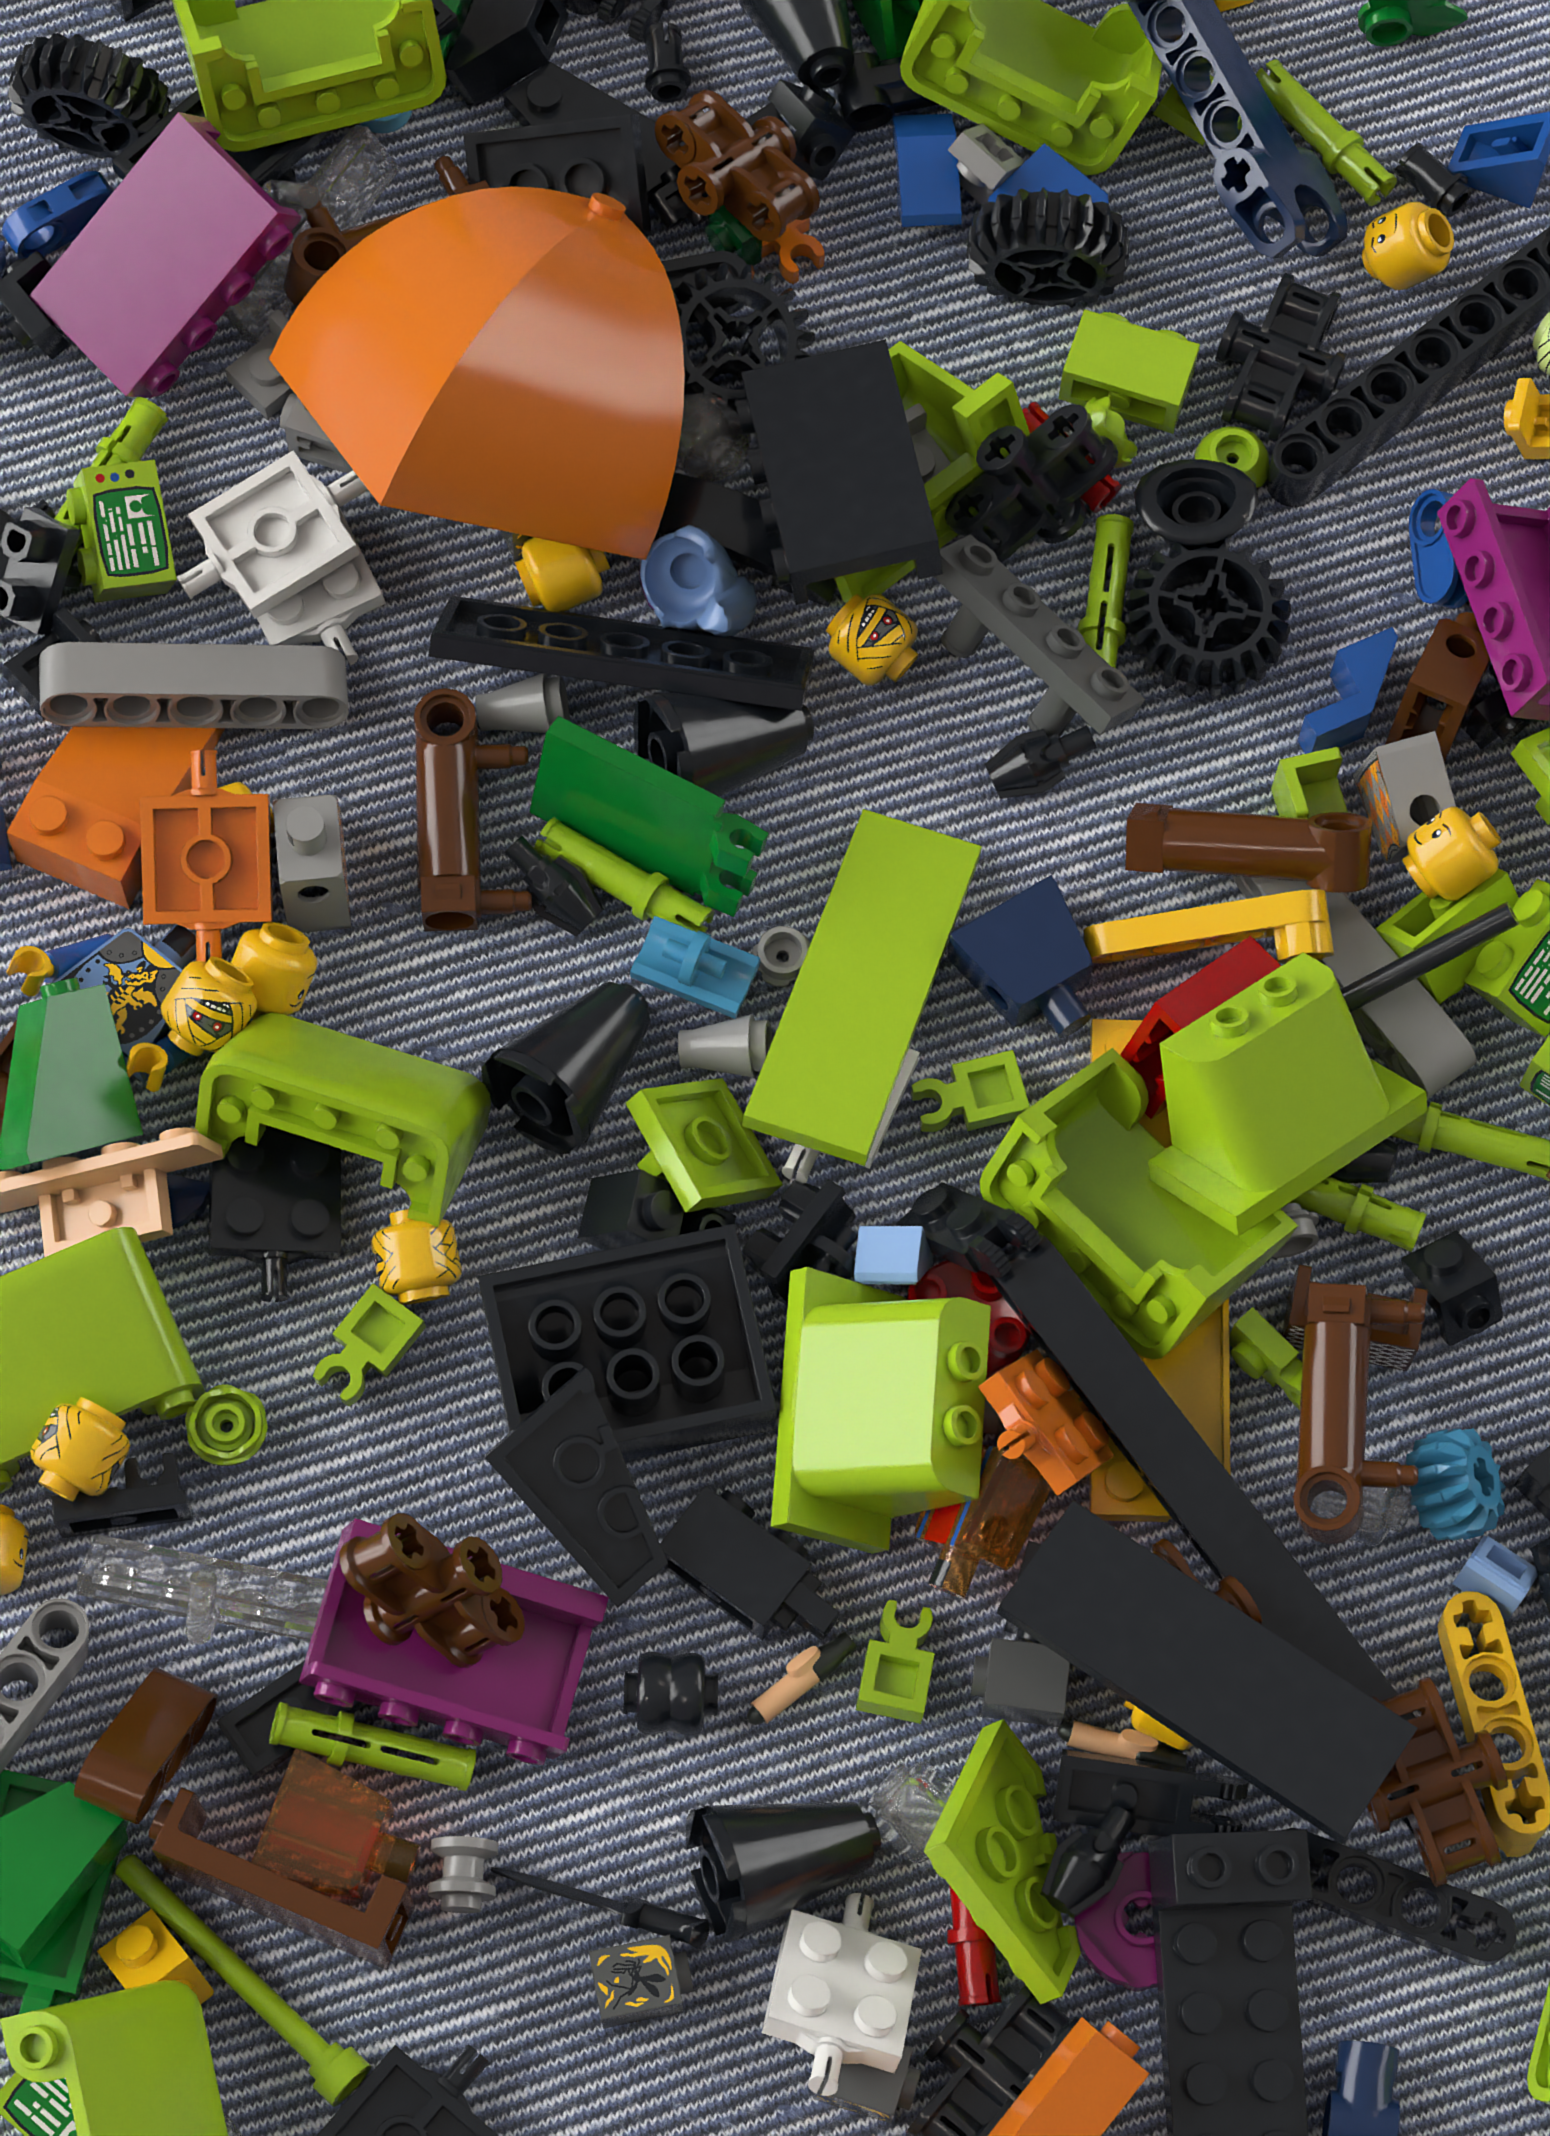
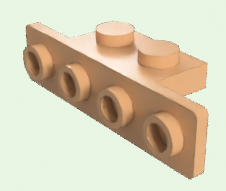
M187 1127L174 1128L160 1133L159 1141L143 1145L133 1142L113 1143L102 1147L100 1150L101 1155L82 1160L77 1157L52 1158L42 1163L41 1170L25 1174L17 1171H1L0 1214L39 1204L44 1257L119 1227H133L137 1231L141 1243L173 1235L167 1173L223 1159L222 1145L200 1134L197 1129Z

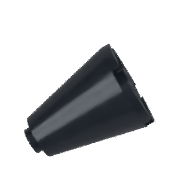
M736 0L802 84L809 83L819 88L833 87L840 83L853 67L855 58L847 0Z
M653 693L652 695L644 696L646 700L638 701L634 712L633 729L637 756L649 759L651 763L718 797L804 755L807 750L808 741H811L814 736L813 719L809 709L804 704L802 711L681 693Z
M605 982L493 1052L481 1068L482 1083L490 1093L493 1105L500 1111L507 1104L520 1118L513 1127L524 1137L543 1149L559 1154H569L575 1146L579 1149L589 1139L650 1027L651 1019L647 1011L648 1003L645 997L629 984Z
M855 1802L706 1805L691 1809L686 1818L685 1837L687 1849L698 1846L700 1849V1868L691 1870L693 1884L702 1911L709 1921L710 1928L716 1936L725 1934L724 1942L742 1939L786 1915L792 1909H797L868 1870L873 1865L874 1853L879 1852L881 1849L880 1832L874 1816L870 1812L863 1813Z

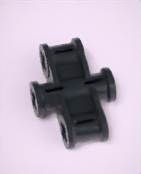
M1285 273L1275 292L1262 327L1246 321L1244 313L1237 310L1234 311L1224 331L1215 361L1225 364L1228 360L1244 366L1229 393L1221 416L1222 422L1230 424L1236 420L1268 433V440L1276 443L1283 434L1301 388L1317 394L1318 401L1321 403H1325L1332 397L1343 372L1348 354L1339 351L1332 355L1319 350L1331 327L1342 294L1332 291L1329 295L1295 283L1294 275Z
M1076 404L1061 407L1028 436L1016 426L999 428L988 435L977 451L976 461L984 473L950 501L945 513L946 523L955 533L964 534L965 536L971 534L980 543L988 546L1001 563L1010 558L1017 549L1036 533L1046 543L1056 544L1063 542L1081 528L1086 517V508L1079 497L1112 471L1118 459L1117 447L1109 438L1098 435L1091 426L1092 419L1088 411L1081 405ZM1066 426L1073 432L1069 437L1063 431V428ZM1001 448H1005L1009 453L1006 458L1000 453ZM1089 453L1095 459L1093 464L1089 463L1085 458ZM972 506L977 510L976 516L969 512V507ZM1056 512L1063 517L1062 522H1058L1053 516ZM994 533L1000 539L998 544L990 538Z
M1026 1985L1003 2011L986 2036L969 2023L970 2014L962 2008L924 2054V2057L931 2063L939 2060L955 2074L925 2106L908 2128L907 2133L910 2136H957L954 2132L959 2136H988L1080 2018L1078 2016L1071 2019L1068 2018L1051 2002L1040 2004Z

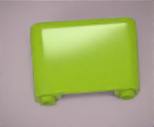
M172 0L205 117L221 133L216 142L223 149L229 151H249L423 108L438 99L446 86V72L432 0H266L237 8L235 0Z
M923 0L905 46L900 65L902 79L914 92L977 124L983 123L991 131L1033 152H1036L1045 143L1084 175H1097L1106 171L1114 164L1157 99L1162 63L1128 3L1112 7L1103 16L1097 27L1094 28L1041 0Z
M270 1012L260 1014L211 1057L200 1079L195 1129L205 1137L222 1145L223 1159L232 1142L238 1137L245 1136L244 1142L257 1146L267 1125L383 1162L380 1185L393 1189L395 1183H397L406 1191L411 1200L407 1218L424 1221L439 1227L487 1128L491 1098L486 1086L470 1073L291 1016Z
M1111 1048L1017 1116L982 1172L979 1181L980 1192L985 1201L1003 1209L1013 1210L1016 1214L1019 1213L1026 1220H1029L1038 1233L1045 1235L1134 1351L1149 1359H1160L1184 1341L1284 1246L1298 1225L1283 1210L1279 1209L1238 1237L1150 1181L1148 1160L1166 1148L1139 1123L1149 1103L1148 1090L1142 1076Z
M119 1227L105 1231L0 1276V1494L7 1491L13 1485L11 1477L20 1470L18 1460L31 1455L32 1445L57 1405L62 1403L76 1405L79 1398L82 1397L98 1404L118 1417L140 1407L146 1415L158 1414L161 1420H169L185 1414L189 1406L196 1404L195 1399L200 1398V1396L206 1393L141 1240L133 1227Z
M162 1980L0 2019L8 2059L12 2068L22 2078L31 2082H50L66 2078L77 2136H228L202 2007L197 1995L188 1985L176 1980Z

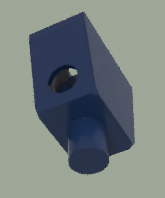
M1052 875L950 933L947 952L948 959L1011 1025L1015 1027L1021 1026L1043 1013L1059 1038H1064L1078 1031L1090 1020L1091 1015L1075 993L1089 984L1093 968L1092 959L1058 884Z

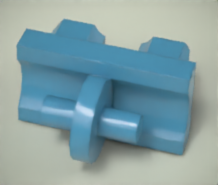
M654 916L643 947L630 970V977L735 1019L760 966V957L712 939L711 935L698 930L695 932Z

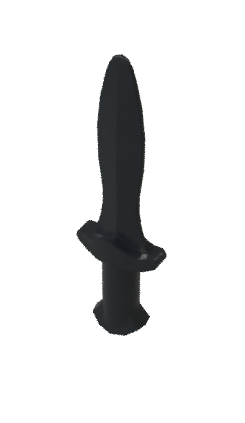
M491 1867L490 1869L492 1872L518 1883L616 1913L621 1916L619 1922L621 1925L635 1929L639 1928L661 1936L670 1935L671 1939L690 1944L695 1948L700 1949L709 1936L710 1924L708 1919H700L661 1907L640 1898L626 1896L624 1903L530 1874L500 1867Z

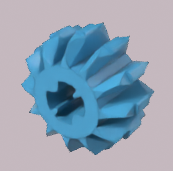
M1456 1428L1449 1431L1448 1429L1428 1433L1425 1438L1416 1440L1413 1451L1406 1454V1465H1415L1418 1468V1484L1409 1486L1412 1494L1409 1504L1416 1506L1421 1526L1423 1528H1430L1431 1534L1437 1541L1445 1539L1453 1541L1459 1539L1466 1540L1482 1536L1484 1532L1495 1529L1498 1517L1503 1515L1505 1511L1501 1493L1505 1491L1506 1486L1500 1481L1499 1469L1501 1465L1494 1462L1492 1447L1488 1441H1481L1479 1434L1474 1428L1465 1430Z

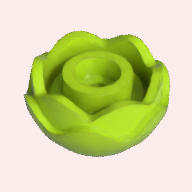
M1094 396L1084 406L1091 416V426L1099 436L1109 438L1116 445L1118 459L1114 468L1131 465V459L1137 455L1138 449L1133 441L1128 440L1123 418L1111 410V400L1108 396L1096 400Z
M1228 426L1213 430L1200 441L1196 448L1195 459L1222 462L1242 470L1256 484L1257 488L1261 487L1267 479L1269 469V453L1258 436L1245 428ZM1234 457L1238 462L1234 464L1229 463L1227 458Z
M228 1384L217 1385L196 1400L195 1405L189 1406L185 1417L188 1443L192 1450L203 1460L218 1466H233L247 1461L259 1451L267 1435L266 1412L260 1399L253 1393L243 1391ZM230 1422L233 1424V1428L229 1432H224L221 1430L222 1424Z

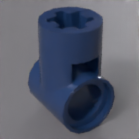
M1346 2040L1338 2042L1335 2074L1338 2075L1336 2090H1329L1327 2095L1322 2136H1398L1399 2100L1392 2099L1393 2084L1397 2081L1399 2049L1365 2041Z

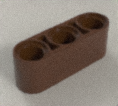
M158 1667L154 1668L89 1752L78 1775L74 1796L127 1821L139 1824L202 1739L214 1714L218 1694Z

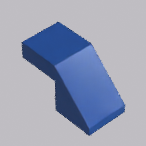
M952 114L893 116V143L897 157V205L902 227L962 225L960 181L957 168L958 159L948 151L949 147L957 139Z
M1393 627L1337 650L1330 678L1343 700L1305 716L1298 737V743L1304 754L1333 747L1341 748L1364 738L1398 639Z

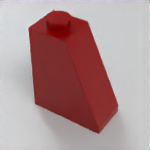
M1251 935L1158 999L1121 1052L1120 1056L1142 1076L1145 1082L1149 1099L1145 1114L1150 1119H1153L1167 1107L1159 1043L1281 967L1276 959Z

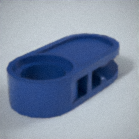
M84 172L13 211L2 226V234L19 259L28 258L36 251L46 256L75 240L114 191L101 172Z
M1429 489L1418 496L1409 516V536L1417 595L1423 602L1456 609L1464 605L1469 599L1442 525L1438 533L1435 534L1437 511L1454 494Z

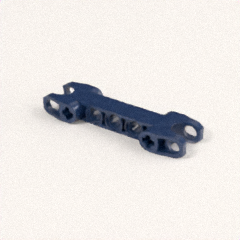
M1116 0L1118 2H1127L1216 159L1213 169V182L1229 214L1241 228L1254 249L1262 255L1274 259L1282 258L1290 249L1297 245L1304 253L1314 257H1321L1347 238V217L1330 177L1313 151L1305 147H1296L1214 0ZM1183 18H1185V30H1184V33H1183V31H1182V21H1183ZM1211 67H1213L1214 70V78L1212 84L1210 81ZM1239 116H1241L1242 119V129L1240 134L1238 131ZM1315 206L1323 209L1329 219L1327 234L1320 241L1313 238L1304 220L1306 213ZM1266 216L1273 218L1285 228L1283 236L1275 243L1270 241L1265 234L1264 220Z

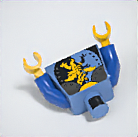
M175 924L155 946L133 929L125 928L116 935L107 933L45 952L34 946H23L15 951L6 974L9 976L18 972L27 974L21 991L28 997L38 994L40 991L39 987L43 985V982L49 984L77 977L80 989L105 984L128 1077L130 1078L131 1075H134L143 1084L147 1081V1090L151 1092L159 1091L164 1075L192 1056V1054L177 1047L169 1039L168 1034L171 1028L163 1019L160 1009L163 1000L182 970L196 958V936L187 928Z

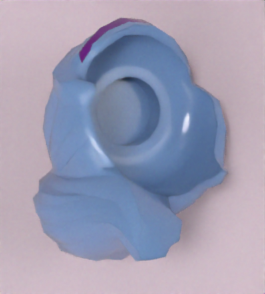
M687 525L676 530L674 533L663 535L653 541L646 560L641 559L639 578L642 591L649 607L654 610L663 628L677 627L686 630L701 628L711 632L714 636L725 638L727 636H735L752 623L756 615L755 609L757 604L755 584L748 581L745 575L737 574L736 568L733 566L724 547L712 538L707 531Z

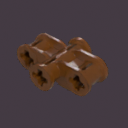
M705 89L693 95L689 105L679 112L668 111L659 116L655 122L654 132L660 149L667 158L681 168L677 178L681 197L688 207L697 214L707 216L715 213L724 205L755 237L762 241L771 242L783 235L789 223L796 219H808L818 211L820 205L819 191L811 177L792 162L797 151L795 139L790 129L778 118L765 116L755 121L751 127L722 96L714 91ZM709 108V111L706 113L703 111V109ZM771 134L772 137L767 139L765 135ZM684 141L686 145L680 146L679 144ZM794 185L795 188L790 190L789 186ZM707 192L709 196L703 197L702 195ZM768 218L772 221L770 223H765V220H767Z
M396 1513L386 1519L381 1526V1530L368 1538L356 1536L342 1545L340 1550L342 1572L348 1583L357 1592L366 1596L364 1600L366 1622L372 1633L385 1644L397 1646L410 1638L415 1628L419 1636L427 1644L446 1657L453 1665L459 1668H469L481 1660L484 1651L497 1644L510 1646L522 1638L525 1631V1620L522 1610L516 1599L508 1591L500 1587L503 1581L500 1561L494 1550L484 1540L469 1536L457 1543L453 1553L450 1554L447 1547L437 1537L422 1527L413 1517L405 1513Z
M1430 1677L1420 1679L1418 1688L1380 1701L1375 1696L1372 1697L1399 1716L1414 1711L1421 1712V1716L1407 1720L1418 1729L1366 1807L1377 1832L1382 1834L1390 1831V1823L1408 1817L1423 1863L1436 1887L1446 1885L1447 1876L1482 1863H1486L1491 1868L1500 1865L1501 1856L1498 1845L1475 1793L1490 1786H1493L1497 1791L1508 1787L1502 1760L1488 1731L1484 1729L1476 1732L1474 1741L1457 1746L1444 1704ZM1476 1763L1478 1766L1476 1770L1457 1777L1451 1775L1453 1770L1469 1764ZM1409 1786L1414 1788V1792L1391 1801L1387 1798L1388 1794ZM1468 1839L1471 1841V1844L1467 1847L1448 1854L1444 1852L1446 1847Z

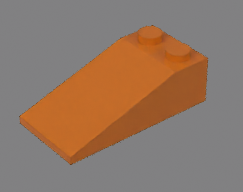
M73 726L35 779L6 832L16 860L130 909L142 886L140 797L173 796L187 789H192L190 751H203L204 769L205 750L215 749L225 728Z

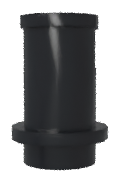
M663 23L651 25L644 32V43L647 48L649 71L644 76L645 88L652 94L655 100L663 103H671L682 99L691 84V73L684 67L681 29L673 23H668L669 40L666 41L664 39Z
M1421 143L1412 146L1399 160L1398 163L1400 165L1395 168V173L1399 177H1403L1432 202L1431 208H1435L1441 213L1443 212L1448 217L1460 211L1472 194V188L1467 185L1468 177L1461 172L1454 174L1429 153Z

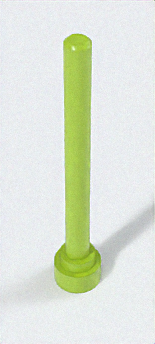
M135 1854L125 1856L115 1868V1874L311 2065L308 2073L315 2079L313 2088L332 2107L339 2105L350 2096L366 2078L372 2066L352 2046L344 2049L337 2042L329 2045Z

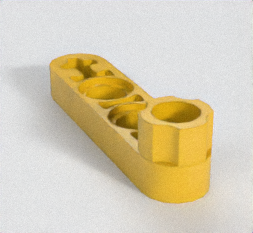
M1317 889L1291 891L1104 922L1083 929L1085 945L1091 956L1092 963L1120 962L1237 943L1250 935L1254 939L1274 936L1277 962L1280 964L1289 962L1303 952L1318 961L1334 956L1326 892Z
M1465 1591L1454 1595L1447 1602L1437 1625L1438 1637L1467 1743L1475 1740L1476 1732L1485 1729L1490 1736L1496 1733L1510 1735L1521 1747L1522 1757L1520 1760L1513 1763H1503L1508 1787L1499 1791L1493 1786L1480 1790L1487 1812L1485 1816L1490 1824L1498 1848L1507 1857H1521L1532 1851L1536 1842L1544 1835L1550 1825V1784L1502 1614L1497 1604L1488 1596L1479 1592ZM1462 1613H1468L1472 1623L1484 1624L1476 1639L1479 1654L1471 1657L1469 1655L1474 1647L1471 1633L1467 1627H1456ZM1477 1672L1494 1674L1501 1680L1504 1686V1696L1495 1701H1486L1479 1698L1470 1687L1469 1677ZM1473 1763L1474 1769L1476 1770L1478 1766L1476 1763ZM1527 1775L1528 1777H1523L1518 1788L1514 1789L1512 1781ZM1514 1810L1521 1813L1527 1818L1529 1823L1523 1824L1519 1814H1508L1507 1811Z

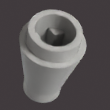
M541 673L493 692L476 695V713L482 732L505 730L546 733L558 716L570 721L568 696L562 676L548 678L547 674Z
M750 1014L697 1029L680 1030L678 1034V1056L681 1068H700L755 1078L757 1071L762 1069L773 1041L770 1021L755 1020L754 1015Z

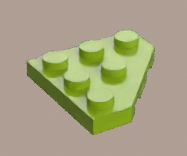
M1001 1719L982 1727L926 1844L924 1853L931 1860L936 1873L947 1881L970 1911L976 1925L987 1933L1009 1962L1016 1977L1026 1984L1040 2004H1044L1063 1996L1081 1951L1075 1926H1063L1061 1912L1052 1907L1047 1899L1040 1894L1053 1854L1058 1847L1056 1835L1053 1833L1044 1834L1036 1800L1047 1795L1042 1770L1005 1720Z

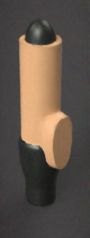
M843 1631L832 1641L820 1647L811 1646L795 1656L786 1666L787 1674L750 1703L752 1707L747 1713L748 1722L753 1725L763 1722L768 1724L818 1682L828 1678L843 1660L857 1649L853 1640Z
M1073 1720L1072 1723H1063L1057 1729L1058 1736L1066 1741V1745L1069 1747L1100 1755L1186 1766V1754L1172 1751L1158 1743L1156 1739L1134 1729H1124L1121 1733L1076 1720Z

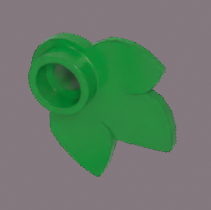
M1369 0L1358 11L1357 19L1359 29L1366 34L1368 42L1376 46L1388 47L1406 41L1411 34L1429 36L1445 31L1468 20L1467 12L1447 0Z

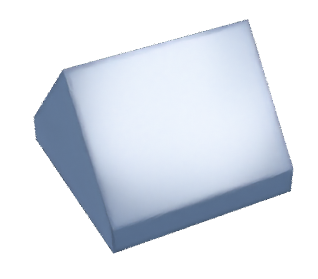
M859 1226L854 1267L855 1282L861 1284L916 1285L933 1265V1255L922 1226Z
M1484 1535L1452 1584L1464 1592L1474 1591L1488 1596L1497 1604L1502 1617L1508 1621L1526 1596L1538 1574L1535 1566L1491 1537Z

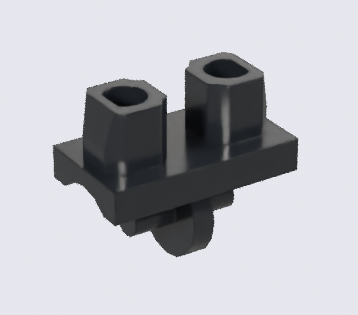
M24 507L20 521L6 523L0 545L3 549V554L10 558L4 578H0L1 616L37 635H50L53 614L57 612L64 586L74 588L81 585L82 575L77 567L71 565L80 529L55 520L43 510L34 507Z
M829 1179L821 1189L794 1180L781 1197L778 1206L782 1217L794 1223L785 1237L782 1239L763 1227L756 1230L743 1247L742 1252L748 1264L765 1279L773 1298L787 1306L790 1271L810 1267L829 1274L833 1273L845 1279H850L854 1274L855 1260L847 1251L858 1238L857 1234L849 1228L856 1215L843 1199V1196L846 1194L844 1188Z

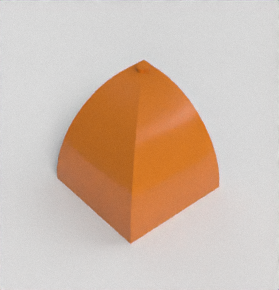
M534 187L488 188L452 195L408 212L368 235L344 254L315 283L299 303L282 330L269 360L379 505L646 560L663 516L676 466L684 407V355L679 314L665 268L654 247L624 213L626 207L621 202L601 193H593L589 199L566 192Z

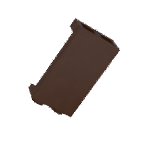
M182 1787L174 1802L167 1799L162 1802L152 1821L149 1838L156 1840L152 1851L166 1873L387 1970L415 1909L406 1884L382 1874L365 1912H362L197 1839L206 1821L207 1814L194 1792Z

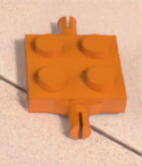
M195 750L190 751L192 789H187L173 796L140 797L143 925L177 924L191 930H196V961L207 962L208 943H210V957L222 959L221 929H227L236 924L246 922H273L270 794H233L217 788L218 751L205 750V775L203 776V751Z
M1038 1349L998 1371L978 1386L1007 1430L998 1438V1450L1008 1445L1010 1449L1002 1454L1008 1459H1016L1024 1454L1039 1470L1057 1496L1115 1456L1107 1445L1109 1443V1436L1102 1423L1092 1413L1088 1412L1089 1409L1083 1401L1080 1402L1078 1400L1080 1397L1074 1390L1068 1391L1070 1383L1061 1367L1051 1358H1044Z

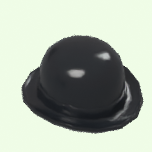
M1203 459L1178 460L1159 465L1141 477L1134 491L1136 511L1147 527L1160 535L1167 545L1171 546V544L1176 542L1183 544L1188 550H1194L1195 545L1207 544L1208 548H1217L1219 541L1225 538L1230 541L1232 535L1237 533L1251 520L1259 502L1256 484L1244 471L1222 462Z

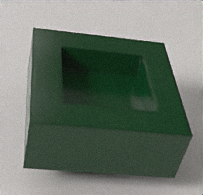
M724 205L715 213L708 215V226L705 227V232L715 251L734 253L741 257L746 264H752V266L762 261V240L755 237Z

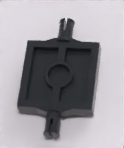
M266 1125V1129L257 1146L244 1142L245 1136L238 1137L232 1142L224 1159L209 1162L208 1256L243 1257L261 1264L260 1299L265 1302H271L274 1295L273 1278H275V1302H283L288 1300L287 1264L289 1265L304 1259L338 1260L340 1256L341 1149Z
M468 2044L462 2054L441 2076L439 2073L420 2067L399 2047L394 2045L317 2136H499L472 2112L463 2095L486 2066L490 2065V2062L483 2055L479 2054L468 2067L478 2055L477 2050Z

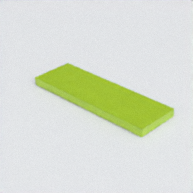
M866 809L862 810L744 1112L743 1127L863 1166L866 1165L948 945L950 933L954 929L976 870L982 846Z

